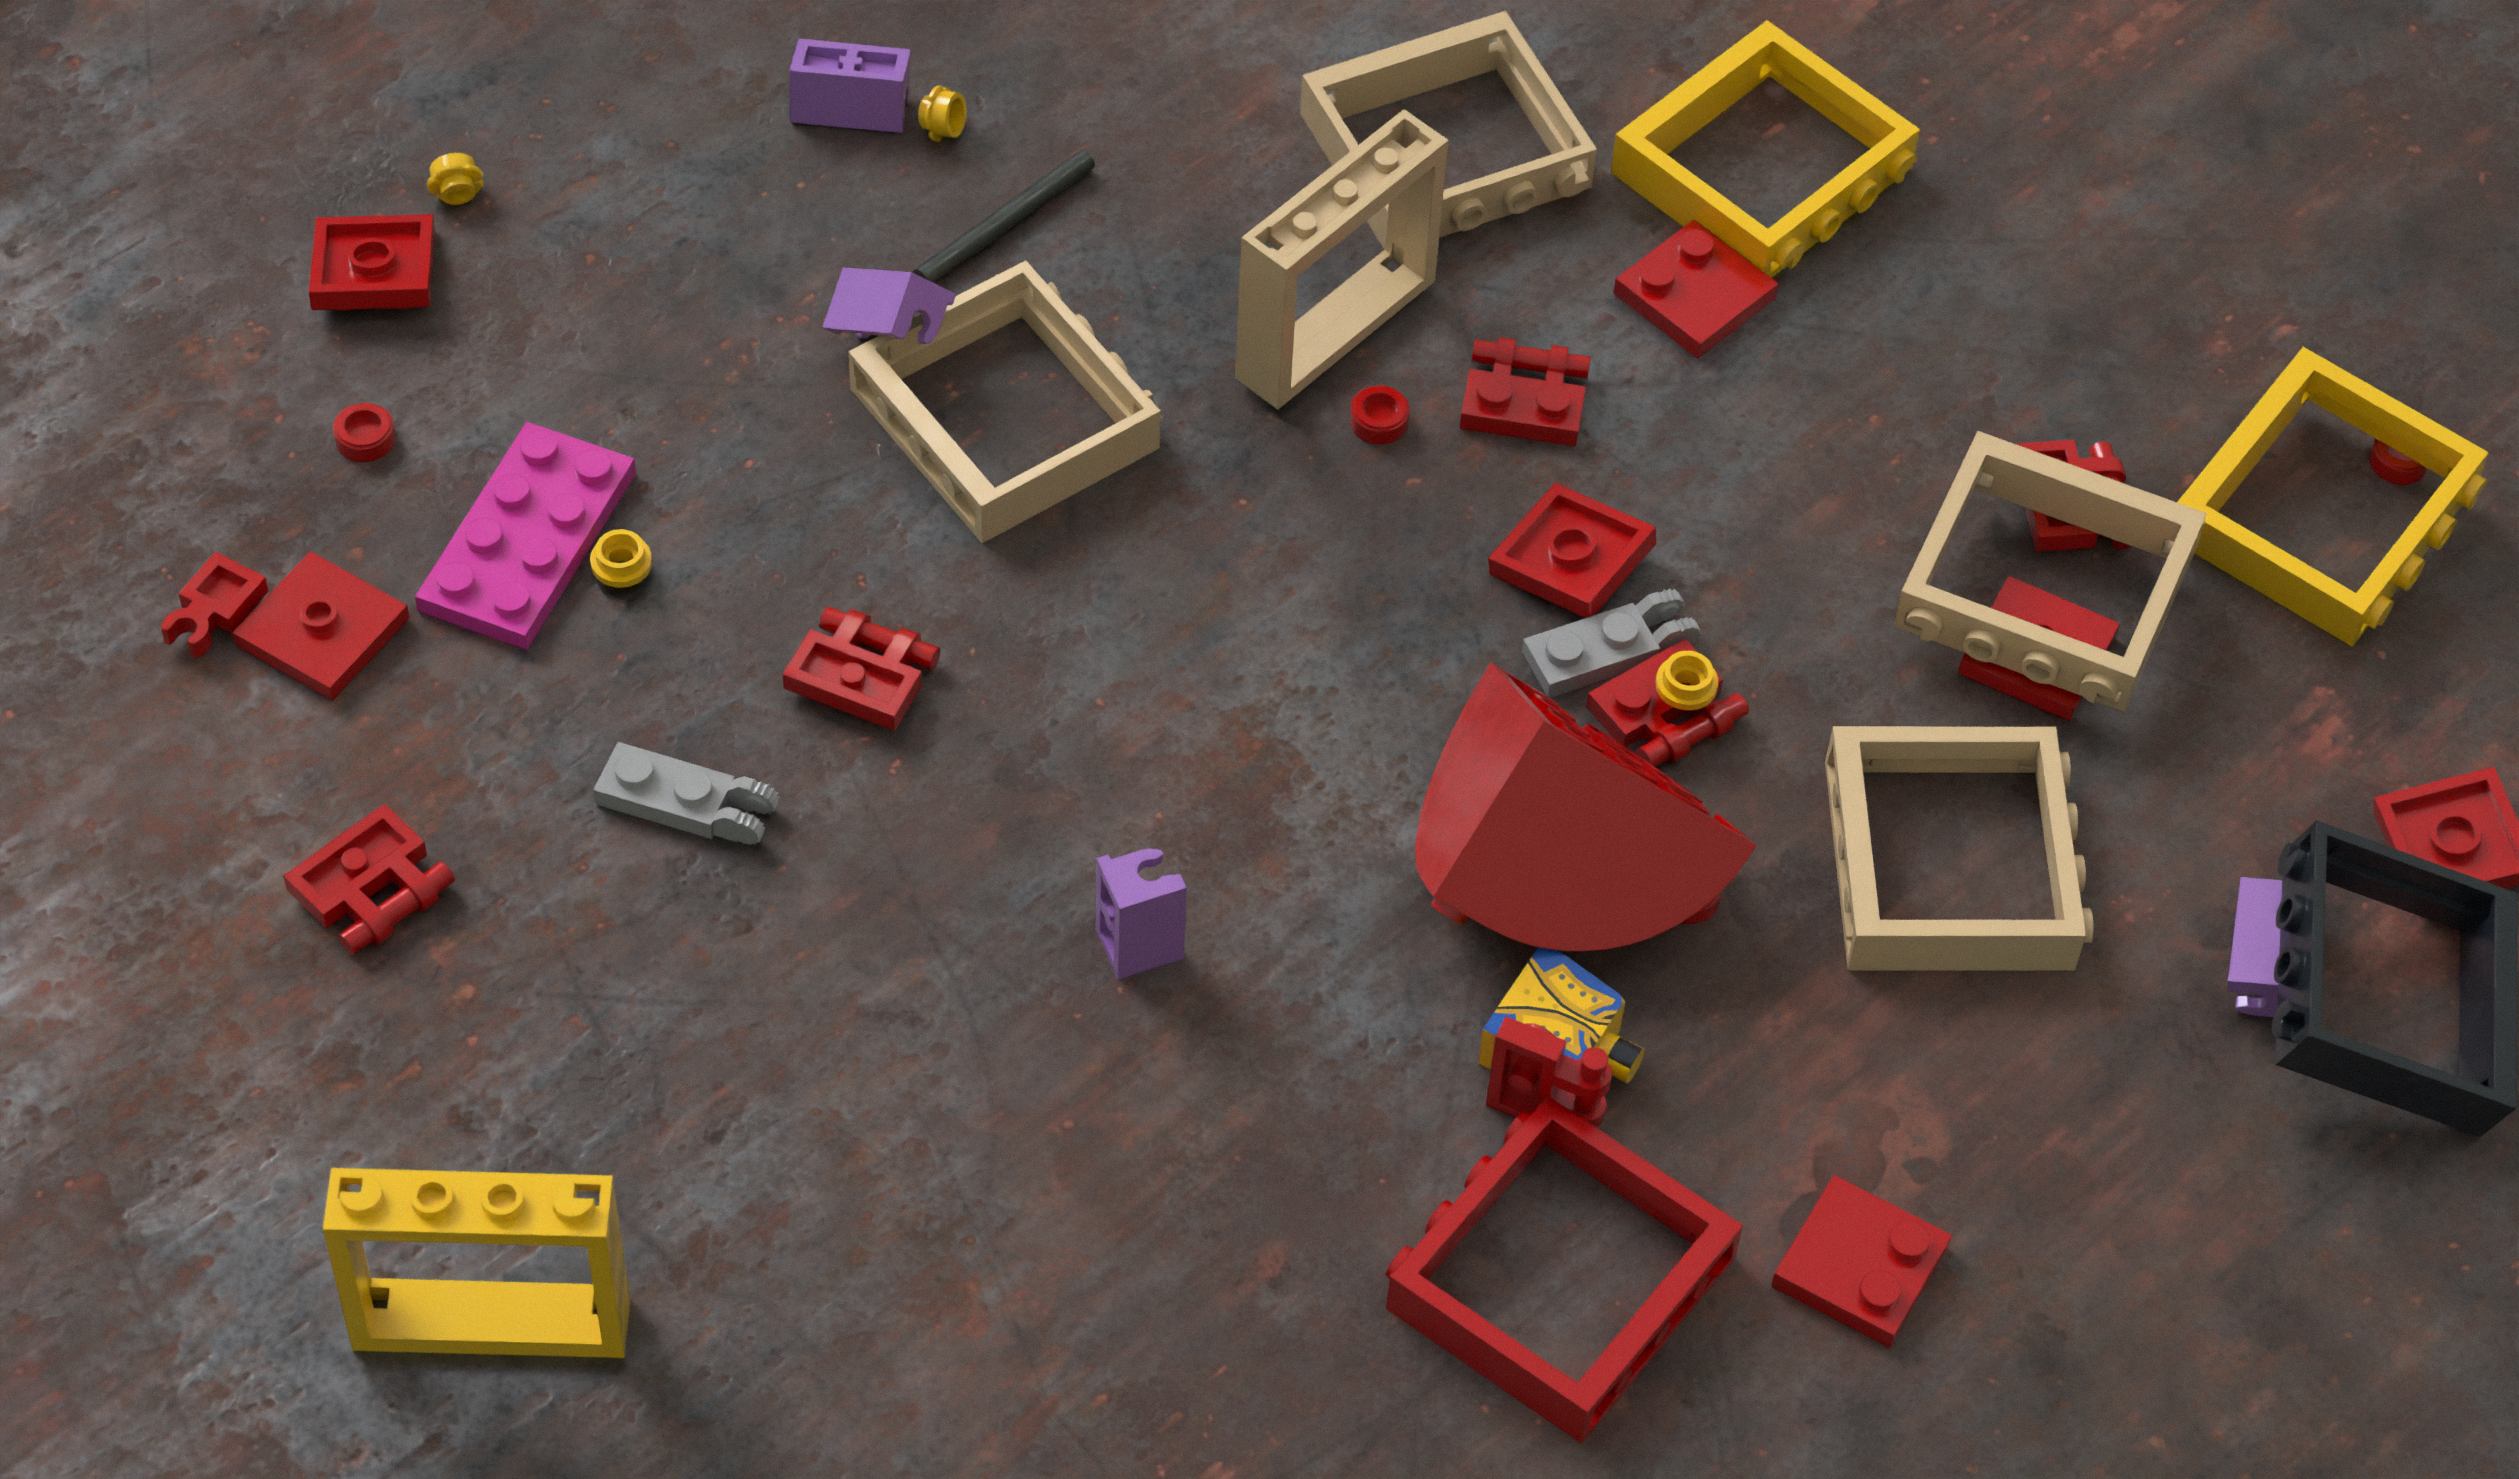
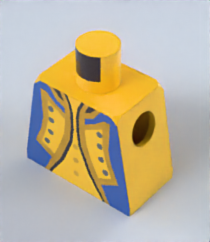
M1538 947L1484 1026L1478 1063L1491 1069L1495 1036L1506 1016L1524 1024H1538L1548 1029L1554 1036L1566 1040L1565 1055L1573 1059H1581L1583 1052L1588 1048L1596 1047L1602 1049L1608 1056V1064L1611 1067L1612 1076L1626 1084L1631 1081L1637 1072L1645 1049L1618 1036L1625 1001L1619 993L1559 950Z

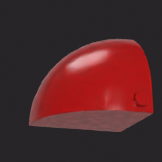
M1491 662L1468 699L1446 742L1431 778L1419 818L1415 842V862L1421 880L1432 896L1435 897L1431 906L1461 925H1464L1467 918L1470 917L1497 933L1532 946L1562 951H1595L1631 945L1654 937L1682 923L1718 896L1737 875L1757 845L1726 818L1717 813L1714 818L1708 816L1710 811L1702 805L1703 801L1648 761L1592 724H1585L1582 728L1575 723L1577 719L1559 707V703Z

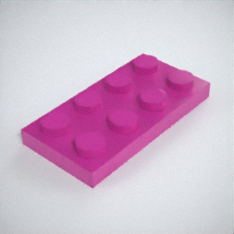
M526 421L415 595L417 611L528 650L636 475L635 458Z

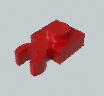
M215 552L178 593L182 608L171 612L163 620L161 630L164 642L171 645L181 634L192 632L193 634L187 640L190 656L196 659L203 656L211 647V633L217 626L232 634L269 592L266 577Z

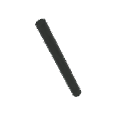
M1081 149L913 270V273L933 283L938 282L1094 169L1095 161L1089 152Z

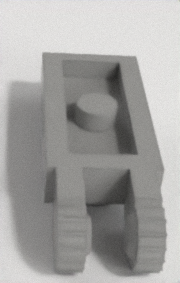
M1669 588L1668 590L1664 589L1660 593L1655 592L1647 595L1636 606L1634 603H1630L1524 638L1522 653L1545 694L1553 698L1618 676L1684 638L1690 644L1695 643L1696 639H1699L1701 629L1695 619L1686 617L1680 618L1678 621L1673 620L1664 623L1653 634L1650 632L1648 627L1660 624L1662 621H1667L1670 618L1673 619L1675 615H1678L1679 611L1683 610L1684 601L1679 592Z
M617 742L593 789L595 803H598L599 806L709 839L717 836L734 842L739 841L749 846L760 842L765 827H763L764 823H761L760 819H757L754 815H750L747 812L743 813L739 809L728 806H734L750 812L755 811L757 814L762 813L765 815L766 813L771 814V812H774L780 798L774 788H771L769 784L762 783V781L757 782L755 779L745 776L735 779V776L621 742Z

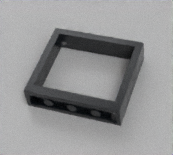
M2316 820L2293 843L2288 842L2285 845L2278 861V873L2282 876V898L2276 913V926L2280 929V951L2274 967V980L2278 983V1004L2271 1027L2272 1034L2276 1037L2275 1065L2482 1137L2517 1109L2518 893ZM2326 883L2461 931L2459 1077L2321 1028Z

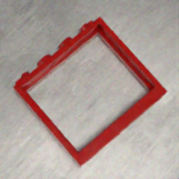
M1547 1095L1531 1114L1523 1111L1514 1119L1505 1134L1504 1146L1493 1158L1484 1155L1478 1160L1467 1176L1464 1185L1466 1189L1456 1201L1452 1203L1449 1200H1445L1437 1207L1426 1225V1235L1413 1249L1406 1245L1396 1254L1385 1274L1389 1278L1386 1309L1582 1444L1734 1261L1743 1225ZM1545 1145L1693 1243L1578 1383L1428 1280Z

